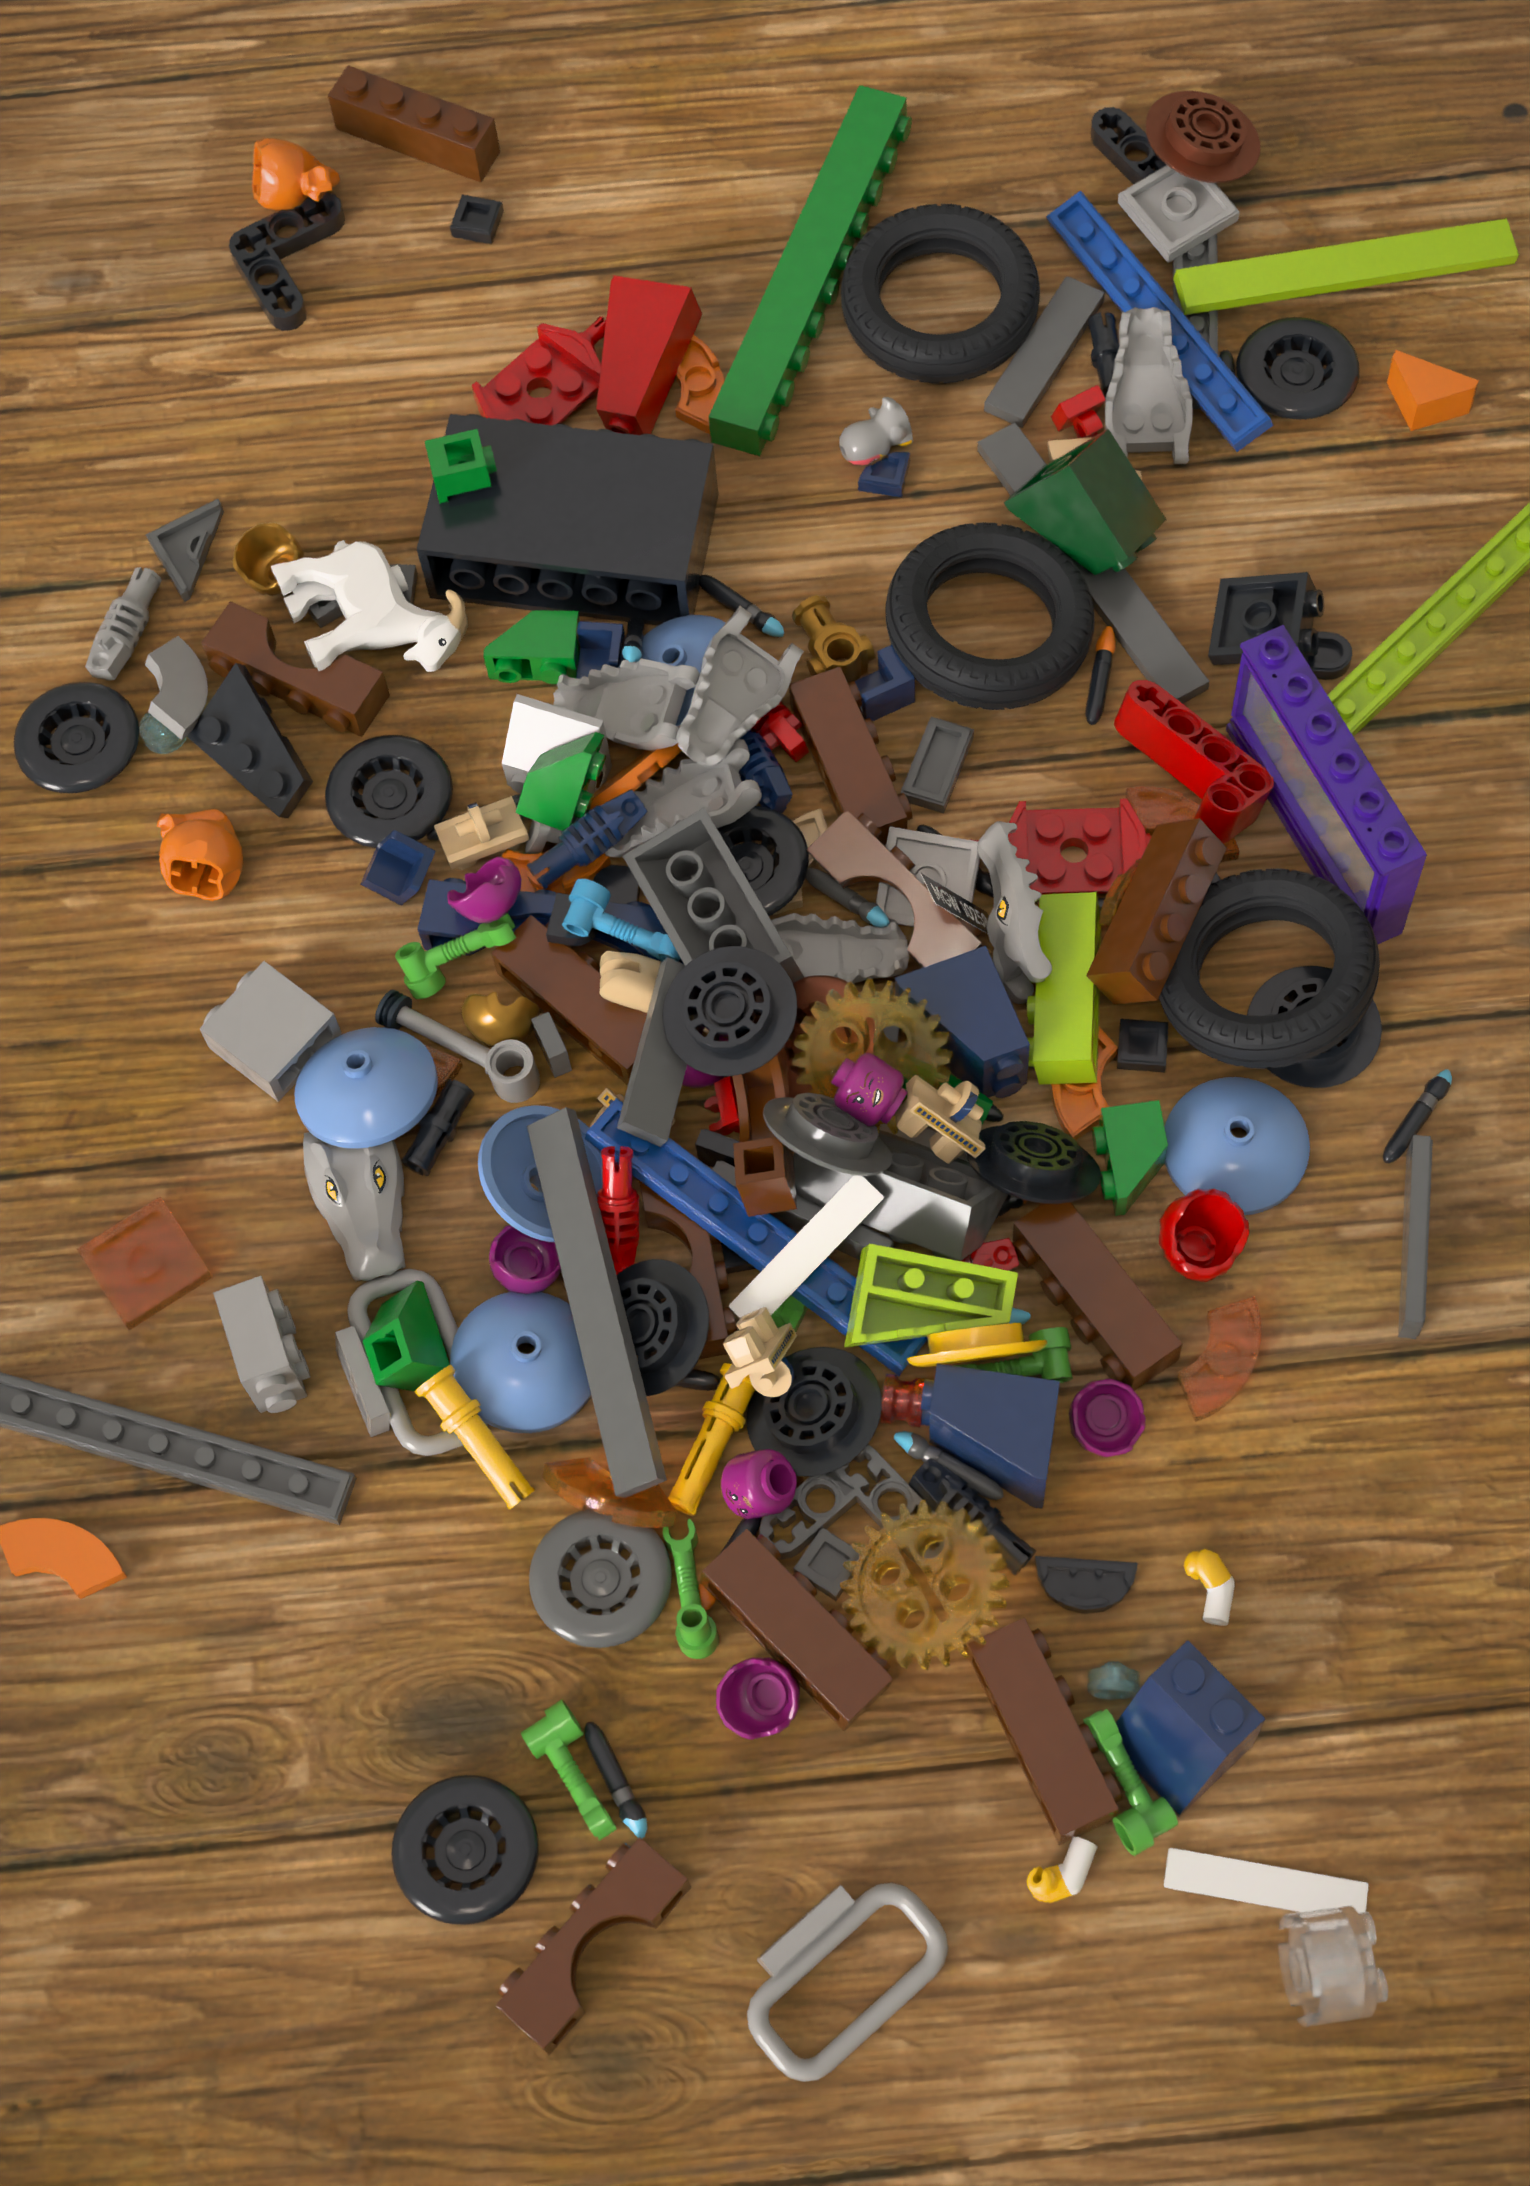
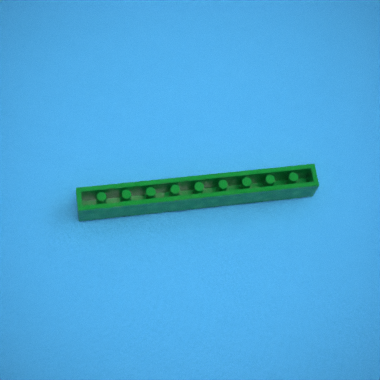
M862 85L858 86L708 416L712 443L760 456L766 442L774 440L779 427V412L782 406L788 407L792 400L795 376L797 372L803 373L806 369L810 355L809 345L812 338L818 339L821 335L825 321L824 311L827 305H833L837 299L840 275L845 270L854 250L853 246L856 239H862L867 231L869 223L868 212L871 206L877 207L880 202L885 174L891 175L896 165L897 147L900 141L905 143L910 134L912 118L907 116V97Z

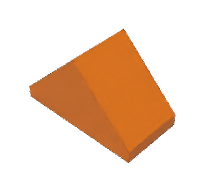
M1398 350L1395 351L1392 357L1387 385L1410 431L1469 414L1479 380Z

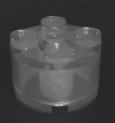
M1346 1905L1282 1916L1279 1929L1289 1928L1288 1942L1278 1944L1280 1968L1291 2007L1301 2005L1305 2016L1297 2018L1299 2023L1303 2027L1372 2017L1377 2003L1387 2001L1388 1986L1383 1970L1375 1967L1371 1946L1376 1943V1929L1370 1913H1358L1354 1907Z

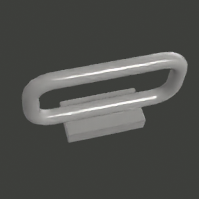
M404 1269L398 1270L390 1276L384 1275L375 1278L356 1289L350 1297L347 1308L351 1327L335 1332L336 1353L370 1437L390 1431L391 1424L395 1436L404 1448L414 1454L431 1456L461 1447L463 1443L455 1432L449 1434L447 1431H443L431 1436L421 1435L416 1432L398 1389L376 1385L363 1344V1339L371 1325L367 1314L368 1305L377 1298L405 1289L415 1281H422L426 1288L442 1342L450 1358L452 1343L458 1327L441 1287L432 1276L424 1271Z
M895 1883L877 1884L865 1891L855 1901L841 1885L837 1886L757 1958V1961L771 1977L759 1987L750 2000L747 2019L748 2027L754 2040L774 2065L789 2078L802 2082L821 2079L841 2064L938 1974L945 1964L948 1952L947 1936L943 1927L922 1900L906 1886ZM884 1905L897 1906L924 1936L927 1944L925 1955L821 2052L810 2059L799 2058L772 2028L769 2022L771 2007L879 1908Z

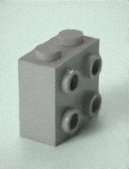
M265 961L255 971H249L240 979L236 986V991L222 1005H217L211 1009L200 1028L209 1049L278 1102L296 1084L300 1071L308 1059L324 1044L342 1034L334 1013Z
M262 1276L213 1292L240 1382L259 1412H283L295 1406L296 1400L308 1397L303 1380L311 1377L302 1350H298L293 1334L297 1333L288 1306H284L279 1290L269 1291Z

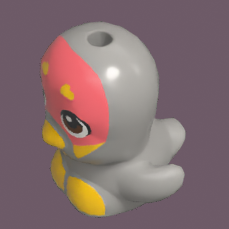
M883 397L880 409L874 407L869 409L871 419L857 421L843 430L839 437V447L847 461L853 465H867L877 459H882L889 453L891 446L899 445L902 447L913 443L912 430L907 414L894 399Z

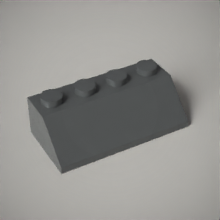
M705 807L622 855L685 966L696 957L713 949L742 946L759 950L772 957L785 969L792 983L804 978ZM750 981V982H747L746 984L750 986V985H752L754 982H753V981ZM756 996V1001L763 1002L764 998Z
M878 1130V1137L882 1139L891 1152L892 1164L883 1173L863 1176L884 1198L860 1224L886 1232L896 1242L904 1244L914 1243L930 1249L936 1257L961 1261L980 1248L1008 1194L985 1182L973 1170L969 1162L956 1158L950 1164H947L937 1157L930 1147L886 1131ZM794 1152L796 1195L821 1207H824L854 1176L827 1169Z

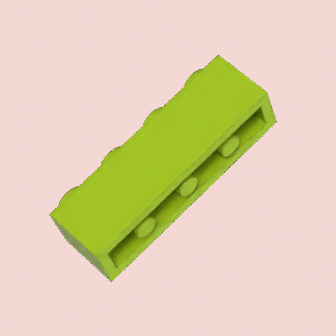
M1097 892L1041 895L1039 908L1043 910L1039 923L1038 938L1042 952L1051 962L1052 971L1043 982L1036 983L1035 995L1028 996L1027 998L1029 1025L1034 1024V1037L1027 1038L1030 1044L1028 1067L1034 1066L1039 1085L1097 1083L1100 990L1086 976L1101 945L1102 914Z

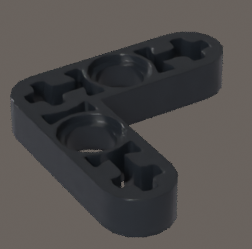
M1107 107L1098 110L1093 115L1090 134L1092 143L1133 185L1166 166L1152 149L1146 133L1125 112L1118 108ZM1131 150H1140L1146 153L1148 157L1142 161H1132L1125 154Z
M326 192L319 201H314L308 197L297 207L280 210L238 230L229 240V249L236 268L270 323L279 330L290 331L297 329L304 323L307 316L302 295L280 260L341 230L345 222V216L340 199L332 193ZM325 211L329 216L324 217L321 212ZM304 219H307L308 227H305ZM285 226H293L298 229L292 237L281 238L276 235ZM266 237L270 238V245H267ZM251 247V249L254 251L248 253V251L245 248ZM266 273H274L279 276L270 285L257 283L258 278ZM283 296L284 302L292 310L285 312L284 309L279 308L277 299Z

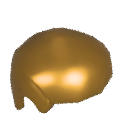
M261 523L244 532L235 545L233 566L235 571L254 591L270 596L282 594L271 566L304 558V550L298 540L282 525L277 523Z
M495 991L487 996L471 994L465 998L461 1008L464 1023L470 1033L488 1046H494L504 1040L525 1041L533 1030L531 1019L540 1014L537 1004L523 996L516 998L511 1005H502Z

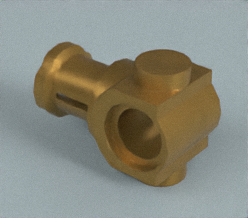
M815 595L805 599L793 611L792 619L796 626L803 627L810 638L807 646L813 658L807 660L810 675L814 676L841 667L847 682L860 679L861 675L868 672V662L876 658L869 638L865 634L859 636L854 627L847 626L842 622H836L829 611L831 605L826 596ZM840 657L848 659L843 662L834 661V659Z

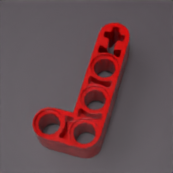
M1148 680L1132 682L1126 691L1114 720L1117 732L1200 797L1202 801L1193 819L1200 818L1223 844L1230 841L1257 820L1274 786L1273 777L1265 767L1161 686Z

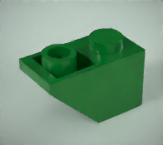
M531 611L484 648L483 657L489 679L505 683L533 680L549 684H557L560 675L576 679L580 654L577 633L578 622H580L578 611Z
M594 732L540 754L527 773L515 813L560 831L565 830L577 818L580 819L588 813L594 794L587 792L590 780H598L606 760V755L600 753L605 735Z
M1159 1100L1101 1108L1099 1126L1092 1127L1096 1156L1104 1155L1107 1170L1101 1171L1100 1183L1104 1201L1112 1200L1115 1216L1127 1213L1165 1164L1168 1142Z
M415 1281L381 1304L363 1339L375 1383L379 1386L415 1392L423 1383L450 1365L424 1282Z

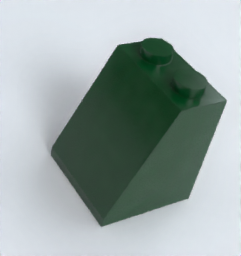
M1109 429L1044 465L1004 502L1010 512L1094 575L1111 567L1116 573L1132 564L1138 558L1136 553L1148 547L1157 539L1154 532L1167 520Z

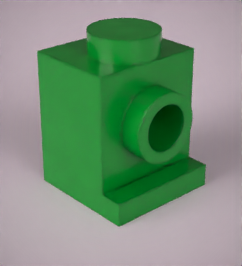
M478 429L424 441L439 504L448 502L447 496L491 487L489 473L497 472L491 445L482 447Z

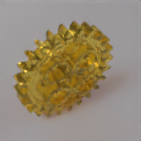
M867 979L862 992H858L856 986L850 981L847 982L844 988V998L834 989L829 990L826 996L828 1006L816 1001L811 1008L815 1018L805 1016L800 1024V1027L807 1034H798L794 1041V1046L804 1051L796 1054L792 1062L793 1065L806 1069L799 1074L796 1082L803 1085L811 1084L812 1087L808 1093L834 1098L838 1087L832 1084L831 1080L844 1060L849 1058L855 1062L869 1048L870 1035L866 1018L871 1017L875 1022L873 1054L900 1071L908 1081L917 1075L938 1090L941 1086L939 1083L948 1082L951 1071L941 1065L950 1063L953 1052L939 1048L947 1043L950 1035L949 1032H934L941 1016L939 1014L929 1017L923 1015L928 1003L926 999L919 1001L914 1006L909 1003L911 996L910 988L907 987L898 997L893 995L892 981H887L882 992H876L872 979ZM888 1026L901 1028L906 1033L907 1040L900 1043L889 1040L884 1033V1028ZM838 1027H849L855 1031L859 1041L851 1044L845 1043L839 1039L835 1029ZM906 1094L904 1100L902 1101L901 1105H902L903 1102L907 1099V1094ZM895 1114L887 1123V1126L894 1135L898 1134L899 1131L896 1126ZM882 1121L875 1125L878 1133L881 1130L882 1124H885Z
M925 1500L920 1501L918 1512L913 1515L905 1504H900V1519L895 1521L883 1512L880 1515L884 1528L877 1531L866 1525L864 1530L870 1538L868 1544L852 1543L851 1547L860 1556L859 1560L843 1563V1567L848 1573L854 1576V1579L845 1580L840 1583V1588L847 1595L853 1596L842 1603V1608L848 1615H856L849 1622L850 1627L856 1634L865 1632L861 1641L867 1648L878 1646L877 1653L884 1660H890L896 1653L897 1662L905 1669L908 1668L914 1656H916L917 1662L923 1670L929 1669L932 1656H937L945 1667L950 1666V1651L954 1649L963 1657H969L966 1642L973 1639L977 1643L984 1645L986 1640L979 1629L983 1624L990 1627H998L999 1623L990 1611L992 1608L1000 1609L1007 1606L1004 1598L996 1592V1590L1010 1586L1006 1576L997 1573L1007 1566V1562L1002 1554L994 1553L1000 1545L993 1535L985 1536L987 1528L980 1519L970 1524L971 1517L963 1508L952 1517V1510L943 1501L938 1506L935 1514L932 1513L930 1506ZM935 1542H945L944 1548L938 1556L924 1558V1553L928 1546ZM907 1547L910 1549L917 1565L928 1578V1584L948 1614L946 1622H940L932 1604L922 1593L921 1585L901 1555L903 1548ZM893 1568L900 1569V1575L893 1584L888 1586L880 1585L883 1574ZM961 1583L970 1584L969 1591L965 1597L957 1601L949 1600V1594L956 1585ZM917 1610L925 1611V1617L917 1627L912 1629L904 1628L905 1621L912 1612Z

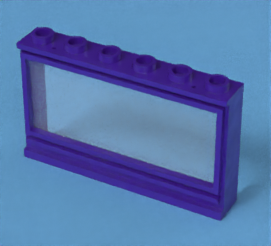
M1279 626L1242 642L1240 648L1244 653L1241 656L1231 713L1233 718L1226 725L1228 735L1236 746L1265 767L1273 777L1274 786L1267 799L1313 875L1334 884L1354 900L1367 917L1374 931L1377 945L1402 934L1427 853L1285 626Z

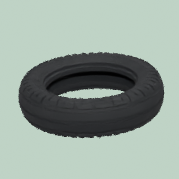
M955 204L917 206V209H914V207L884 219L868 231L859 241L844 270L841 285V305L846 325L860 349L872 361H875L877 365L891 373H896L900 377L913 381L954 383L964 381V379L976 378L986 374L987 371L997 368L1007 361L1025 341L1033 327L1039 308L1040 283L1037 268L1021 238L1009 226L987 213L984 214L985 212L964 206L962 208L961 205ZM950 253L970 258L988 269L999 285L1001 297L993 312L978 325L952 334H927L912 330L897 322L883 306L880 299V291L889 274L902 263L921 255Z
M970 523L937 532L918 544L905 557L892 578L885 608L886 626L891 644L900 660L921 685L951 702L956 701L957 704L977 709L982 707V709L986 710L1014 709L1039 702L1058 691L1075 675L1084 662L1091 646L1094 633V607L1088 585L1077 566L1068 556H1065L1063 551L1051 542H1046V539L1028 530L1024 532L1022 528L1001 524L999 526L998 523H976L974 525ZM972 573L997 574L1022 583L1041 598L1051 617L1052 632L1041 646L1026 655L1011 659L981 658L957 649L940 636L930 620L927 602L936 589L950 579Z
M1272 868L1266 869V871L1257 869L1241 872L1240 875L1228 876L1209 886L1161 991L1159 1000L1167 1018L1177 1032L1188 1043L1211 1058L1247 1068H1277L1293 1065L1296 1062L1301 1063L1337 1045L1345 1036H1348L1365 1015L1374 997L1379 978L1380 959L1377 940L1367 917L1350 896L1329 881L1309 873L1296 870L1289 871V869ZM1270 920L1298 923L1318 933L1331 947L1335 955V962L1331 976L1325 986L1305 1004L1284 1013L1268 1016H1250L1232 1012L1213 1001L1204 991L1199 981L1202 964L1211 948L1228 933L1251 923Z

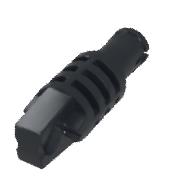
M930 1458L913 1474L908 1485L938 1517L943 1518L947 1526L953 1527L956 1530L955 1533L960 1537H965L967 1539L966 1542L970 1546L977 1548L983 1546L1015 1576L1035 1555L1036 1550L1019 1538L1002 1522L1004 1517L999 1509L993 1508L986 1498L982 1499L979 1496L980 1493L974 1488L971 1489L964 1479L934 1459Z

